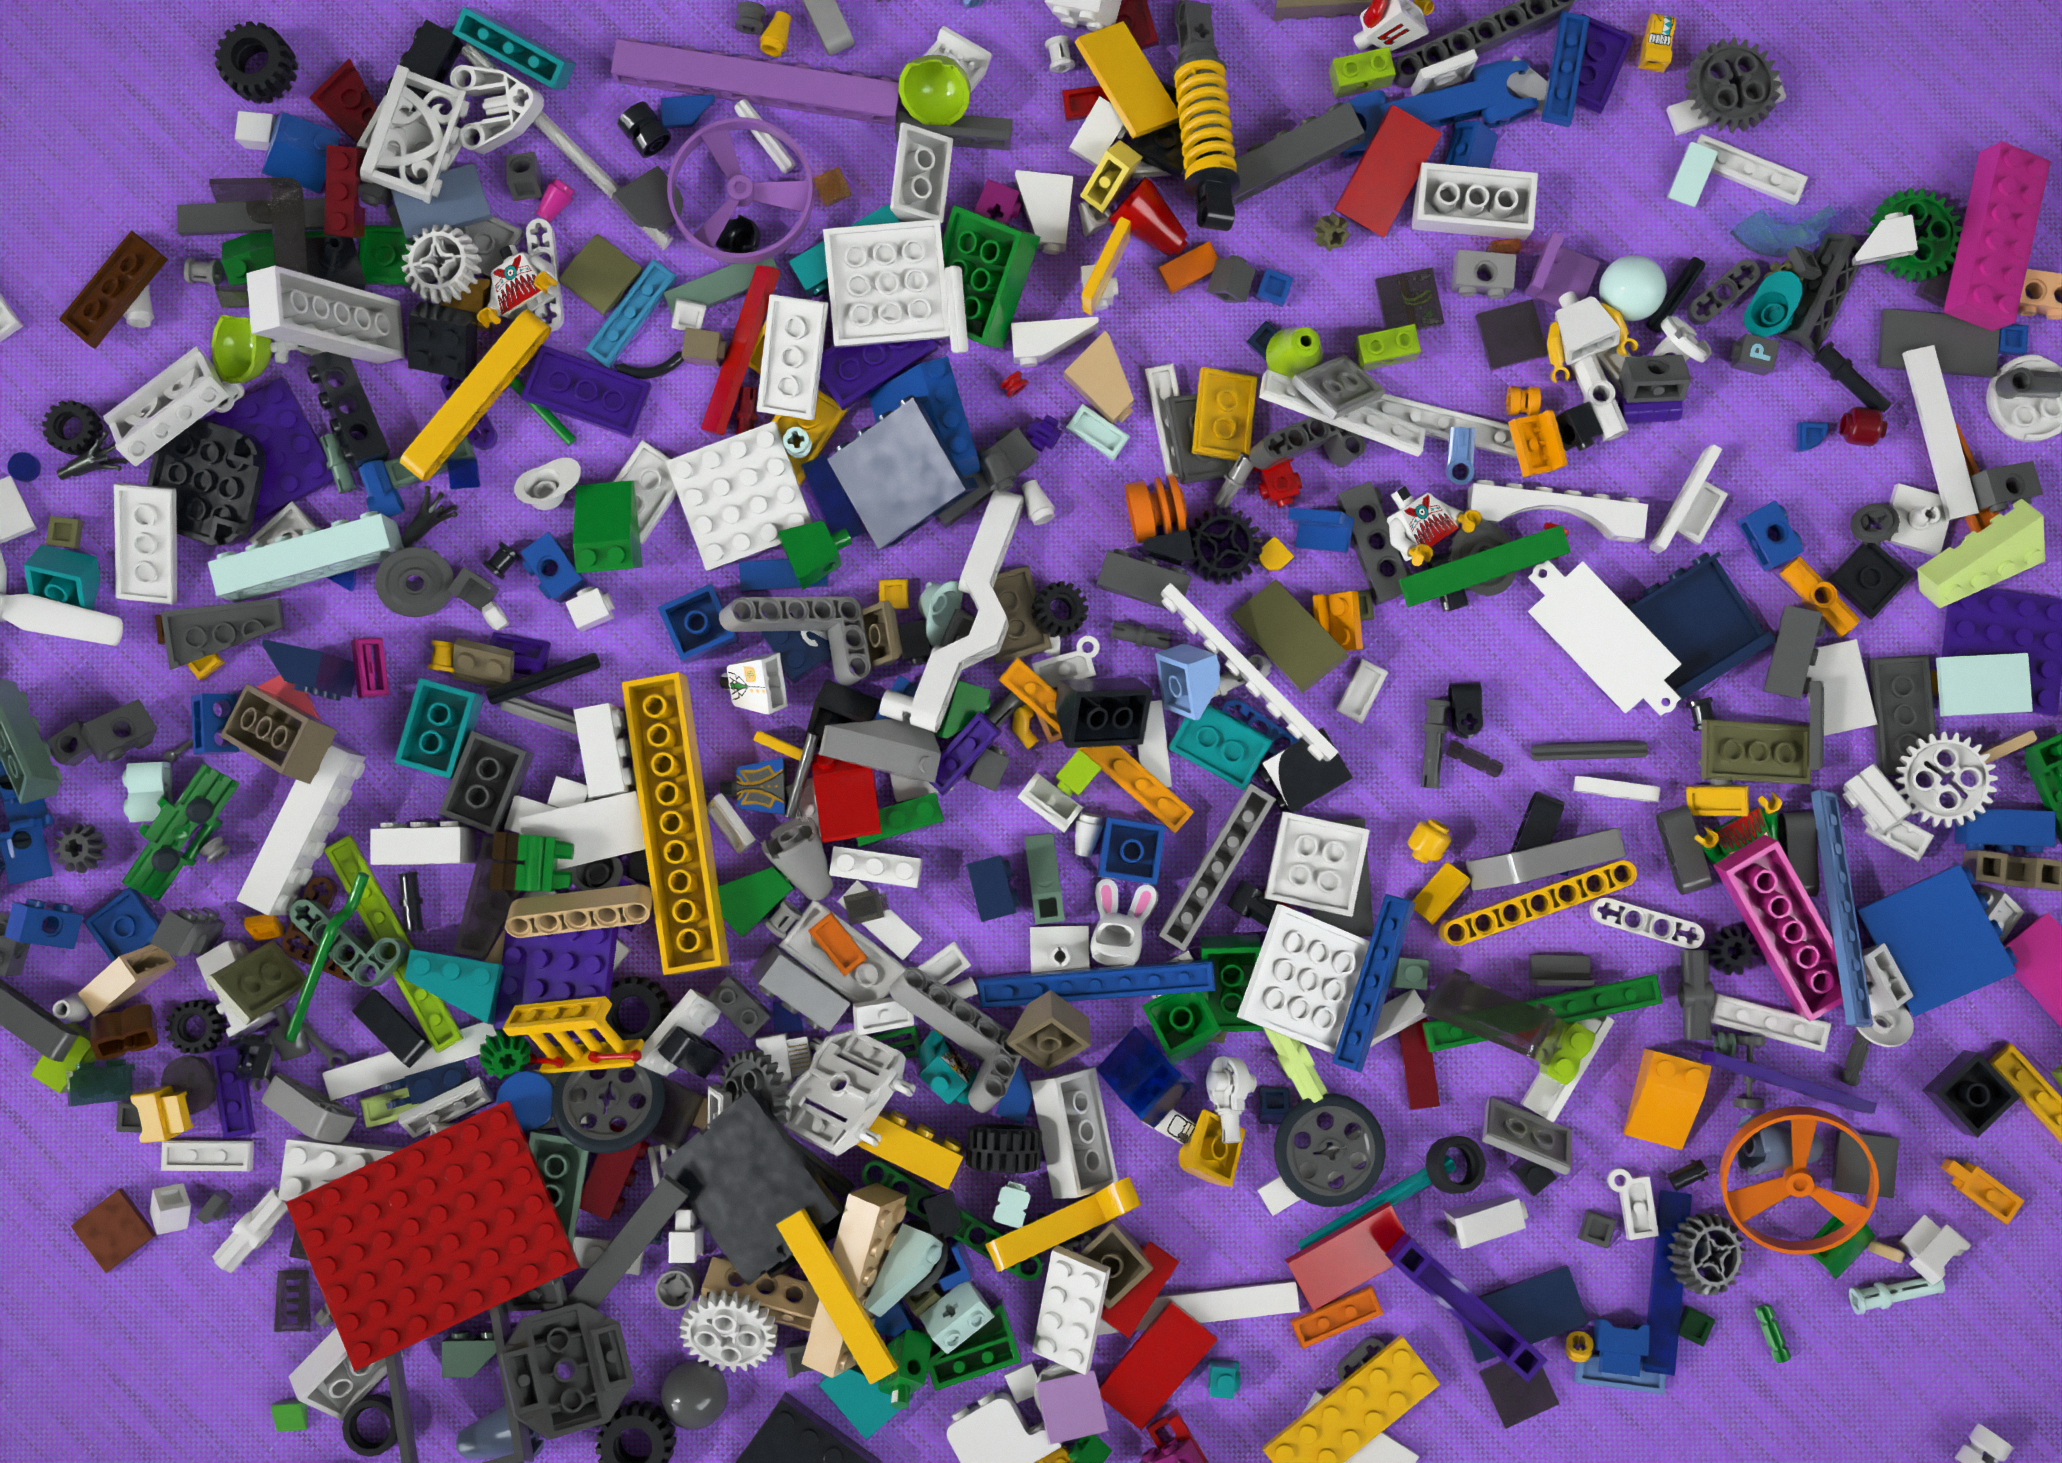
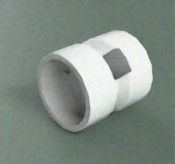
M1978 1423L1969 1435L1971 1443L1963 1444L1954 1458L1961 1463L2005 1462L2014 1447Z

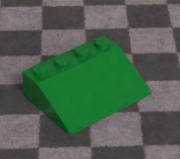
M953 205L942 239L944 270L949 266H959L962 269L967 338L985 346L1003 348L1041 237Z

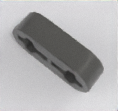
M1373 1336L1366 1337L1337 1363L1336 1373L1341 1382L1350 1376L1344 1377L1346 1373L1344 1367L1346 1365L1354 1367L1360 1362L1361 1364L1355 1368L1356 1371L1373 1357L1370 1355L1364 1361L1362 1360L1368 1354L1367 1346L1376 1347L1378 1345L1377 1352L1385 1348L1381 1340Z

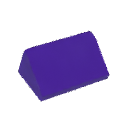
M493 632L489 643L491 646L515 651V673L530 675L546 669L551 647L550 642Z

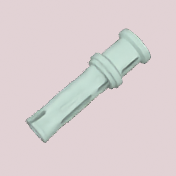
M1924 1277L1890 1285L1878 1282L1869 1288H1850L1849 1299L1855 1313L1860 1315L1864 1314L1865 1310L1878 1307L1882 1310L1888 1309L1894 1302L1945 1292V1285L1943 1279L1932 1285Z

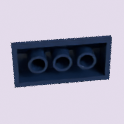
M263 639L262 646L283 680L295 684L293 690L340 701L341 696L351 698L355 683L354 663L352 661L317 650Z

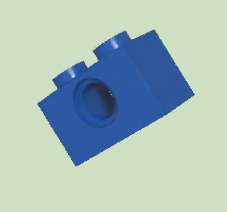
M1776 500L1736 521L1764 572L1804 552L1800 535L1795 530H1792L1787 521L1788 514L1783 506L1778 505ZM1769 528L1776 531V542L1768 537L1767 532Z
M550 532L520 552L525 559L521 562L531 576L536 574L541 581L538 587L548 600L553 598V600L560 603L588 583L581 573L576 574L575 564L556 537ZM556 562L558 565L556 574L547 576V565Z
M29 898L26 899V903L13 902L4 937L21 943L75 949L83 915L72 911V905L55 902L53 907L45 906L46 902ZM47 918V923L42 928V923Z

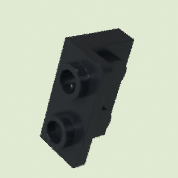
M247 1034V1036H240L238 1039L229 1041L228 1047L245 1051L244 1055L239 1056L235 1066V1072H238V1081L250 1083L263 1080L273 1044L264 1042L265 1037Z

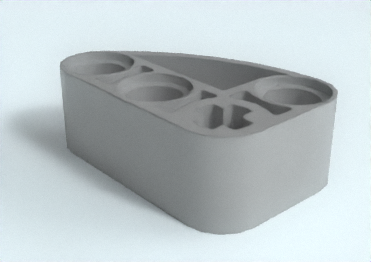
M280 1073L274 1075L261 1099L264 1105L303 1134L325 1142L343 1144L358 1117L353 1111L336 1100L330 1101L329 1096Z

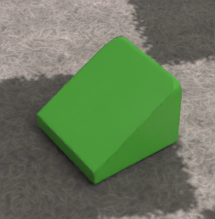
M295 1399L280 1400L271 1405V1412L277 1432L308 1429L307 1404Z

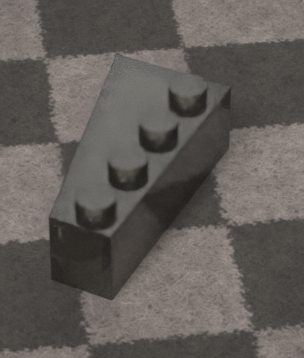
M483 836L454 948L456 953L482 959L488 956L505 925L512 902L519 899L523 892L520 890H490L492 863L524 864V861L492 859L494 837Z

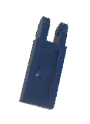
M463 1059L404 1076L405 1079L381 1086L383 1092H389L407 1085L409 1097L390 1100L386 1103L389 1110L410 1103L414 1105L428 1101L468 1082L469 1077Z

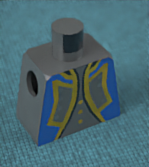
M777 758L737 767L736 780H720V793L725 798L737 797L738 809L784 815L788 803L786 759Z

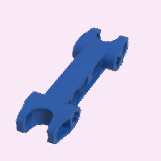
M1496 61L1484 64L1471 71L1473 82L1391 102L1386 101L1385 93L1382 90L1356 96L1349 101L1365 132V141L1341 152L1342 157L1354 158L1363 156L1390 105L1397 106L1432 128L1481 116L1488 128H1496L1508 125L1521 117L1535 112L1539 106L1537 98L1518 99L1513 97L1507 89V80L1511 74L1519 72V75L1526 74L1529 69L1527 61Z

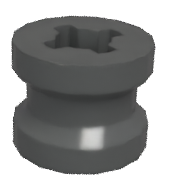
M739 2L737 4L739 18L735 21V29L745 34H761L764 29L761 21L762 17L765 16V7L756 2Z

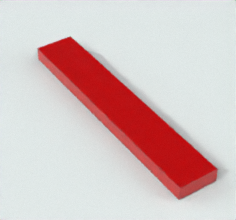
M756 266L701 429L722 436L725 434L768 310L769 295L773 294L780 275V270L776 268Z

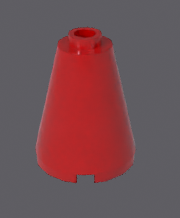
M1144 177L1130 191L1126 199L1117 206L1108 218L1114 226L1121 217L1130 220V235L1167 256H1170L1172 253L1177 256L1188 244L1185 240L1188 235L1152 181L1147 177Z

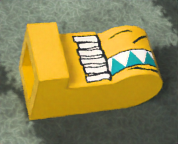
M1651 13L1645 35L1643 36L1638 68L1663 73L1669 66L1672 58L1671 46L1676 17Z

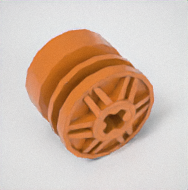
M1174 473L1166 475L1167 488L1165 489L1159 476L1155 477L1154 491L1149 492L1144 480L1125 483L1126 503L1133 535L1137 544L1144 543L1147 538L1156 537V526H1162L1165 534L1172 533L1171 523H1174L1176 532L1186 530L1187 510L1185 499Z

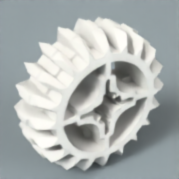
M433 224L432 232L422 228L423 236L421 238L413 235V239L416 241L413 246L405 244L410 253L402 255L403 260L408 263L401 267L402 271L408 274L404 279L409 285H412L411 290L416 294H420V297L427 301L431 298V301L435 304H439L441 300L446 304H450L452 296L457 300H461L460 292L471 293L468 287L470 283L478 284L473 276L474 274L482 273L481 269L476 266L482 262L481 257L476 254L479 250L474 243L471 244L472 238L467 234H463L461 229H453L446 224L441 229L438 225ZM445 244L458 246L461 255L449 254ZM429 273L434 275L438 280V284L427 283L423 274Z

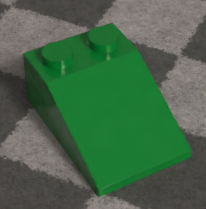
M634 480L576 485L573 533L576 574L643 567Z
M1259 935L1200 937L1201 960L1213 959L1216 984L1215 991H1205L1202 994L1219 1024L1221 1032L1263 1031L1262 1026L1237 1017L1261 950Z

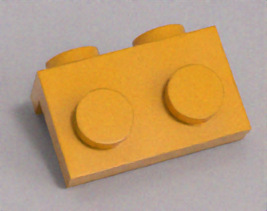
M1547 410L1538 415L1515 418L1508 422L1523 478L1551 473L1568 465L1553 410Z

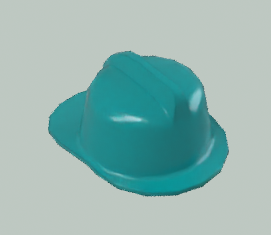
M1783 270L1774 272L1765 278L1744 313V325L1747 331L1755 336L1768 337L1785 331L1791 325L1794 312L1803 294L1802 283L1799 277L1792 272Z

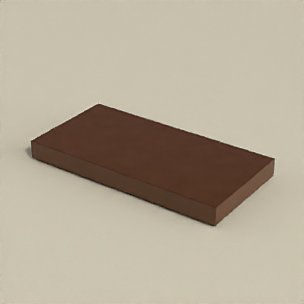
M131 230L59 320L85 343L96 349L166 263L168 258Z

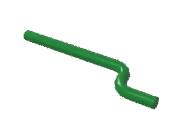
M364 872L357 873L345 906L330 919L323 932L284 1039L288 1042H296L338 929L351 918L360 903L369 879V875Z

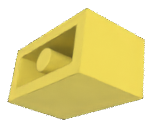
M1119 140L1105 152L1080 197L1104 213L1118 200L1143 157Z

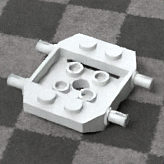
M854 1029L827 1036L824 1041L817 1037L813 1038L814 1042H810V1049L815 1050L816 1053L814 1054L810 1069L798 1077L790 1089L786 1088L784 1090V1094L790 1096V1099L785 1101V1105L790 1111L784 1112V1116L788 1120V1123H785L784 1126L788 1131L836 1156L844 1153L862 1140L874 1147L878 1146L879 1144L876 1141L881 1142V1135L869 1130L870 1126L895 1091L911 1097L913 1095L911 1092L914 1093L916 1089L914 1084L902 1080L905 1056L902 1052L867 1035L858 1036ZM847 1081L843 1089L835 1091L838 1083ZM807 1098L813 1101L814 1103L846 1118L847 1121L844 1123L816 1109L815 1107L805 1103L804 1101Z

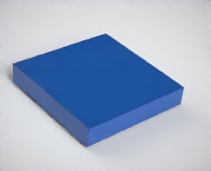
M128 887L83 921L111 962L115 961L119 956L151 945L150 941L161 923L140 893L131 887Z

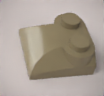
M882 601L862 609L871 669L895 664L902 652L896 612L889 601Z

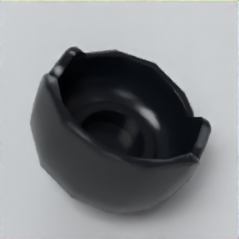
M738 215L737 219H729L715 245L723 252H754L759 247L761 233L754 221Z

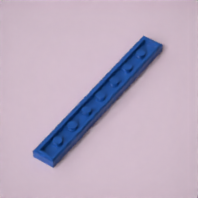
M1213 959L987 976L977 979L981 1008L1028 1005V1003L1050 990L1066 1002L1216 990Z

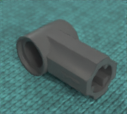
M2020 367L2001 375L1997 379L1995 387L1998 395L2005 399H2013L2015 397L2056 399L2060 397L2062 391V376L2060 372L2030 371L2028 368ZM2013 379H2015L2017 382V388L2013 384Z

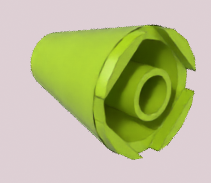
M1293 326L1279 330L1272 336L1266 349L1268 369L1292 379L1295 375L1322 364L1323 361L1320 338L1316 331L1308 327Z

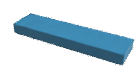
M653 259L584 351L605 367L610 368L664 297L663 292L668 291L678 277Z

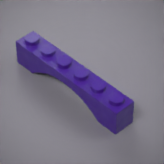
M1405 1232L1385 1254L1394 1265L1448 1310L1526 1382L1529 1383L1548 1361L1540 1351Z

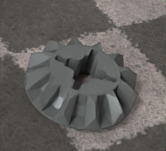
M1873 503L1860 508L1853 515L1850 528L1855 539L1862 541L1865 546L1868 543H1875L1879 546L1880 542L1885 540L1891 541L1892 535L1898 533L1900 518L1893 507L1883 503ZM1869 519L1876 524L1880 523L1882 529L1871 528Z

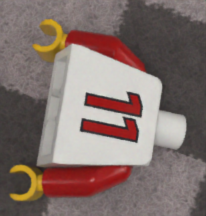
M1373 0L1370 6L1360 15L1363 30L1353 37L1359 50L1363 51L1374 44L1379 49L1390 47L1391 52L1427 35L1429 32L1424 15H1429L1433 12L1434 3L1431 0H1414L1413 2L1411 0Z

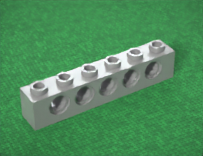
M1253 784L1247 785L1157 936L1182 951L1186 950L1276 798Z

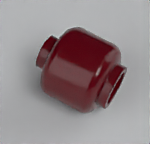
M1853 407L1848 413L1843 414L1839 432L1840 435L1844 436V440L1848 444L1874 446L1879 438L1885 437L1887 421H1883L1882 413L1877 409Z

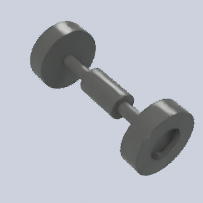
M1735 1035L1737 1045H1747L1746 1062L1756 1065V1061H1753V1046H1765L1766 1037ZM1743 1075V1082H1746V1097H1734L1733 1107L1764 1109L1765 1099L1752 1098V1083H1755L1756 1079Z

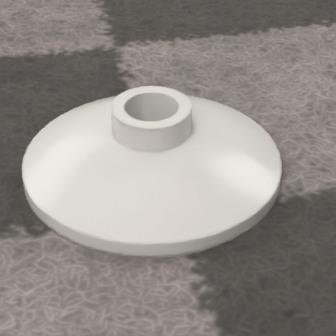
M1901 1005L1897 1009L1872 1015L1873 1026L1856 1027L1867 1040L1884 1047H1897L1910 1039L1914 1030V1023L1908 1010Z

